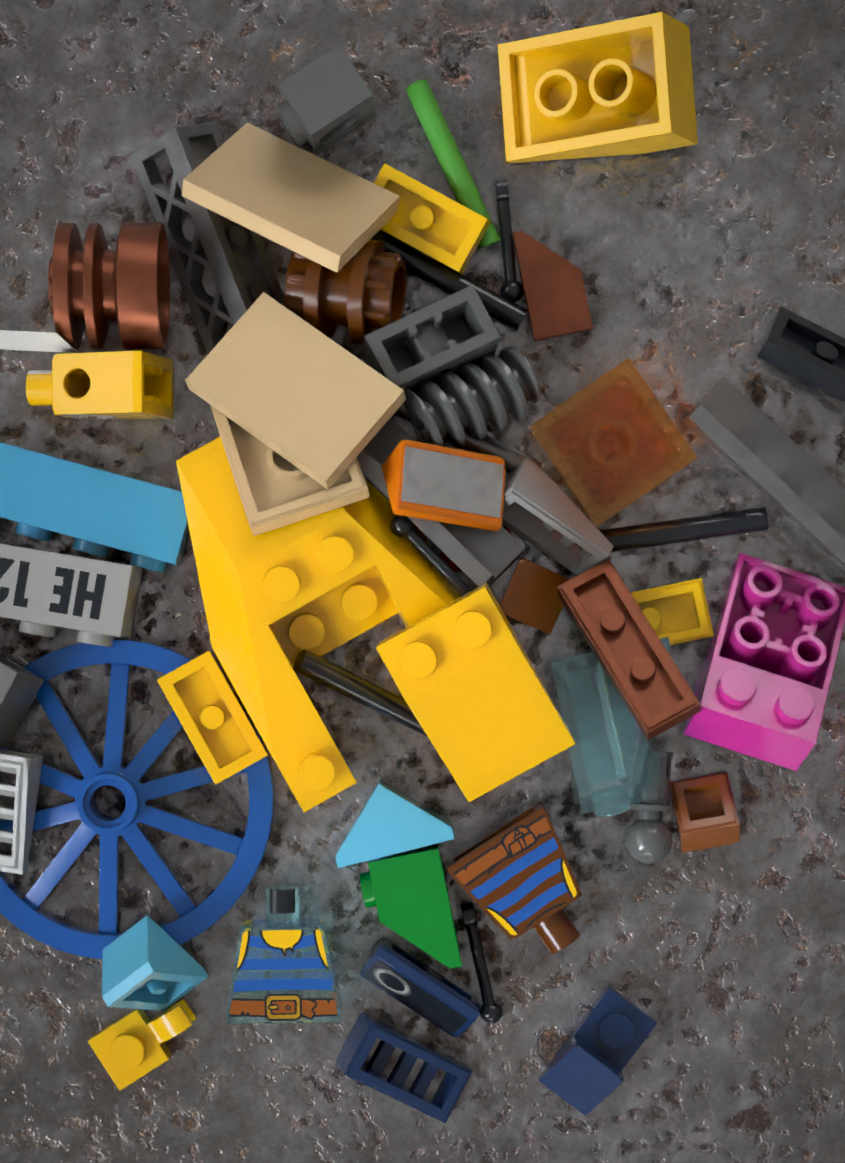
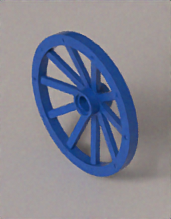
M114 639L112 647L87 643L66 646L50 652L23 667L44 679L36 694V698L84 777L82 780L42 763L39 783L75 798V801L35 811L33 831L79 819L82 823L25 896L11 883L6 874L0 871V913L17 928L37 941L77 956L102 959L103 949L124 933H118L120 835L123 836L180 917L159 925L179 945L198 936L215 924L240 898L254 877L265 854L271 834L275 797L273 771L266 745L241 699L234 691L236 699L268 754L263 759L232 775L235 776L246 772L248 777L249 815L244 837L147 805L148 800L213 782L204 765L144 783L141 782L140 779L183 728L174 710L126 768L122 767L130 665L142 666L168 674L193 660L192 658L154 643ZM111 663L103 767H100L49 680L76 668ZM0 745V749L13 751ZM101 786H114L123 793L126 806L121 816L111 817L100 811L97 806L96 796ZM0 820V829L13 831V820ZM140 822L235 854L237 857L218 887L196 906L138 823ZM96 834L100 835L99 931L70 925L52 917L39 908Z

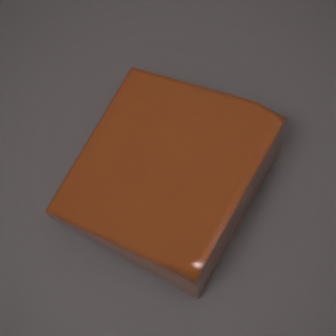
M520 557L499 606L504 615L550 635L564 605L558 596L557 586L570 579Z
M727 772L670 782L671 799L673 806H675L674 815L683 852L739 842L740 823Z

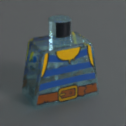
M279 885L266 887V920H245L239 930L226 1024L341 1022L343 1002L327 920L301 919L300 886Z

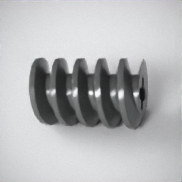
M511 345L500 350L498 357L489 354L480 358L477 365L467 363L461 366L456 374L449 371L437 376L435 383L428 380L421 382L414 392L405 389L406 400L404 405L412 427L421 442L444 446L442 437L447 436L451 444L456 449L464 447L466 443L463 429L465 427H468L472 435L477 440H480L487 436L485 419L487 418L498 431L508 427L506 414L508 409L518 422L528 420L529 410L527 401L538 402L539 387L533 369L526 357L518 348Z

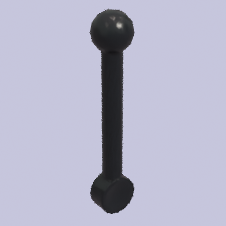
M507 178L495 179L505 282L500 287V294L508 300L517 302L523 295V286L516 278Z
M397 515L392 519L390 527L393 534L400 538H406L461 596L476 589V587L470 588L414 530V523L407 516Z
M473 903L461 904V909L483 1000L480 1016L484 1022L494 1024L502 1018L503 1009L494 1000Z

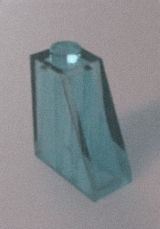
M661 638L662 644L671 656L669 638ZM593 652L550 661L560 715L576 742L575 745L568 748L581 814L594 812L598 817L622 814L631 808L630 804L641 802L656 736L647 740Z

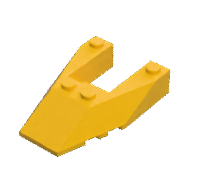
M219 436L176 460L211 646L303 812H306L357 782L293 669L298 654L303 649H306L321 657L397 613L405 627H408L460 598V595L406 538H400L393 534L390 525L392 519L397 514H393L390 501L366 479L365 482L370 494L369 498L253 536L221 437ZM414 524V530L429 545L422 531Z

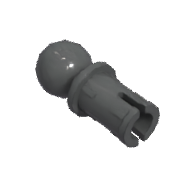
M635 750L633 803H627V809L639 810L638 820L628 828L625 840L627 850L634 859L645 864H652L661 861L670 852L673 843L671 831L662 821V811L674 812L675 806H669L673 752Z

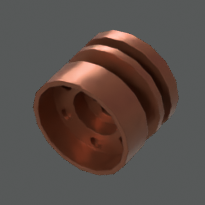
M162 222L122 223L117 238L116 250H108L102 225L99 223H89L86 229L84 250L78 226L75 223H59L55 232L53 254L48 268L49 306L51 315L54 318L56 333L75 350H79L82 343L84 323L86 324L90 348L103 349L108 335L109 322H117L120 338L125 349H166L170 327V262L165 225Z

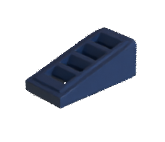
M364 1012L359 1015L336 1059V1065L344 1075L443 1123H446L473 1072L468 1066ZM377 1038L381 1039L368 1065H364L363 1063ZM395 1047L403 1051L389 1077L382 1075V1072ZM417 1058L422 1059L424 1063L411 1088L403 1086ZM438 1068L446 1071V1074L431 1101L424 1097Z

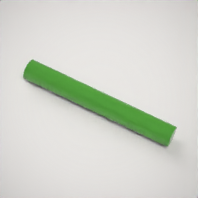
M427 79L412 83L405 90L457 202L491 222L478 245L479 250L486 249L501 241Z

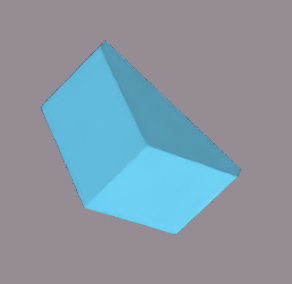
M380 779L337 850L335 858L338 868L453 840L455 839V833L450 820Z
M148 915L103 949L102 998L107 1007L165 1011L208 978L204 968Z

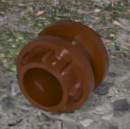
M370 239L338 272H334L293 252L286 273L285 307L330 339L335 334L338 325L348 326L352 342L363 345L365 335L403 318L407 295L406 265L398 253L386 252L384 243L381 240Z

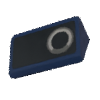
M381 938L361 968L360 975L450 1036H460L475 1022L480 1014L479 999L387 938Z

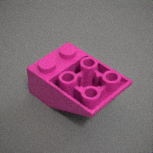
M740 553L694 692L701 704V712L687 719L683 734L797 771L817 741L845 624V586Z

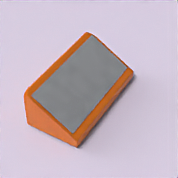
M402 440L382 465L393 514L498 532L502 527L506 473L503 458L418 441Z

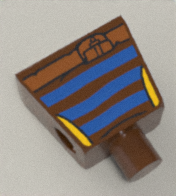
M541 801L447 861V870L450 875L511 940L534 928L549 953L554 954L580 937V933L563 908L578 899L582 893Z

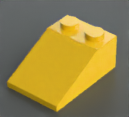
M658 12L498 44L506 162L523 163L645 154L698 144L689 26L666 13Z
M487 583L382 640L376 646L403 698L468 802L475 800L576 744Z

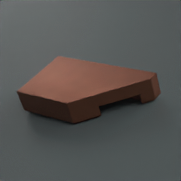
M513 232V240L534 342L592 330L593 325L581 269L525 232Z

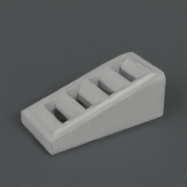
M526 457L506 476L502 524L576 575L596 566L610 555L614 546L535 462Z
M0 749V771L16 774L15 785L0 782V795L15 797L14 808L0 806V819L13 820V831L0 829V842L12 844V855L0 854V871L20 875L27 873L43 756Z

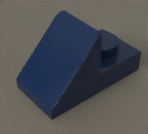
M608 984L540 1074L538 1081L586 1116L624 1081L622 1070L657 1025L656 1020Z

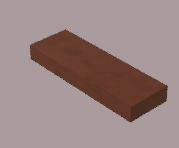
M609 559L557 586L559 598L647 740L701 712V704Z

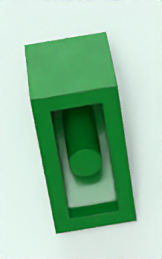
M439 843L368 861L369 871L359 873L365 907H377L379 922L448 968L462 967V957Z

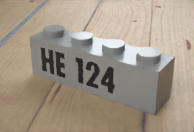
M0 544V617L20 620L18 632L54 637L56 627L79 630L77 642L112 647L114 636L131 638L143 568Z

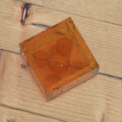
M629 358L540 418L526 430L580 510L595 527L600 526L698 458Z

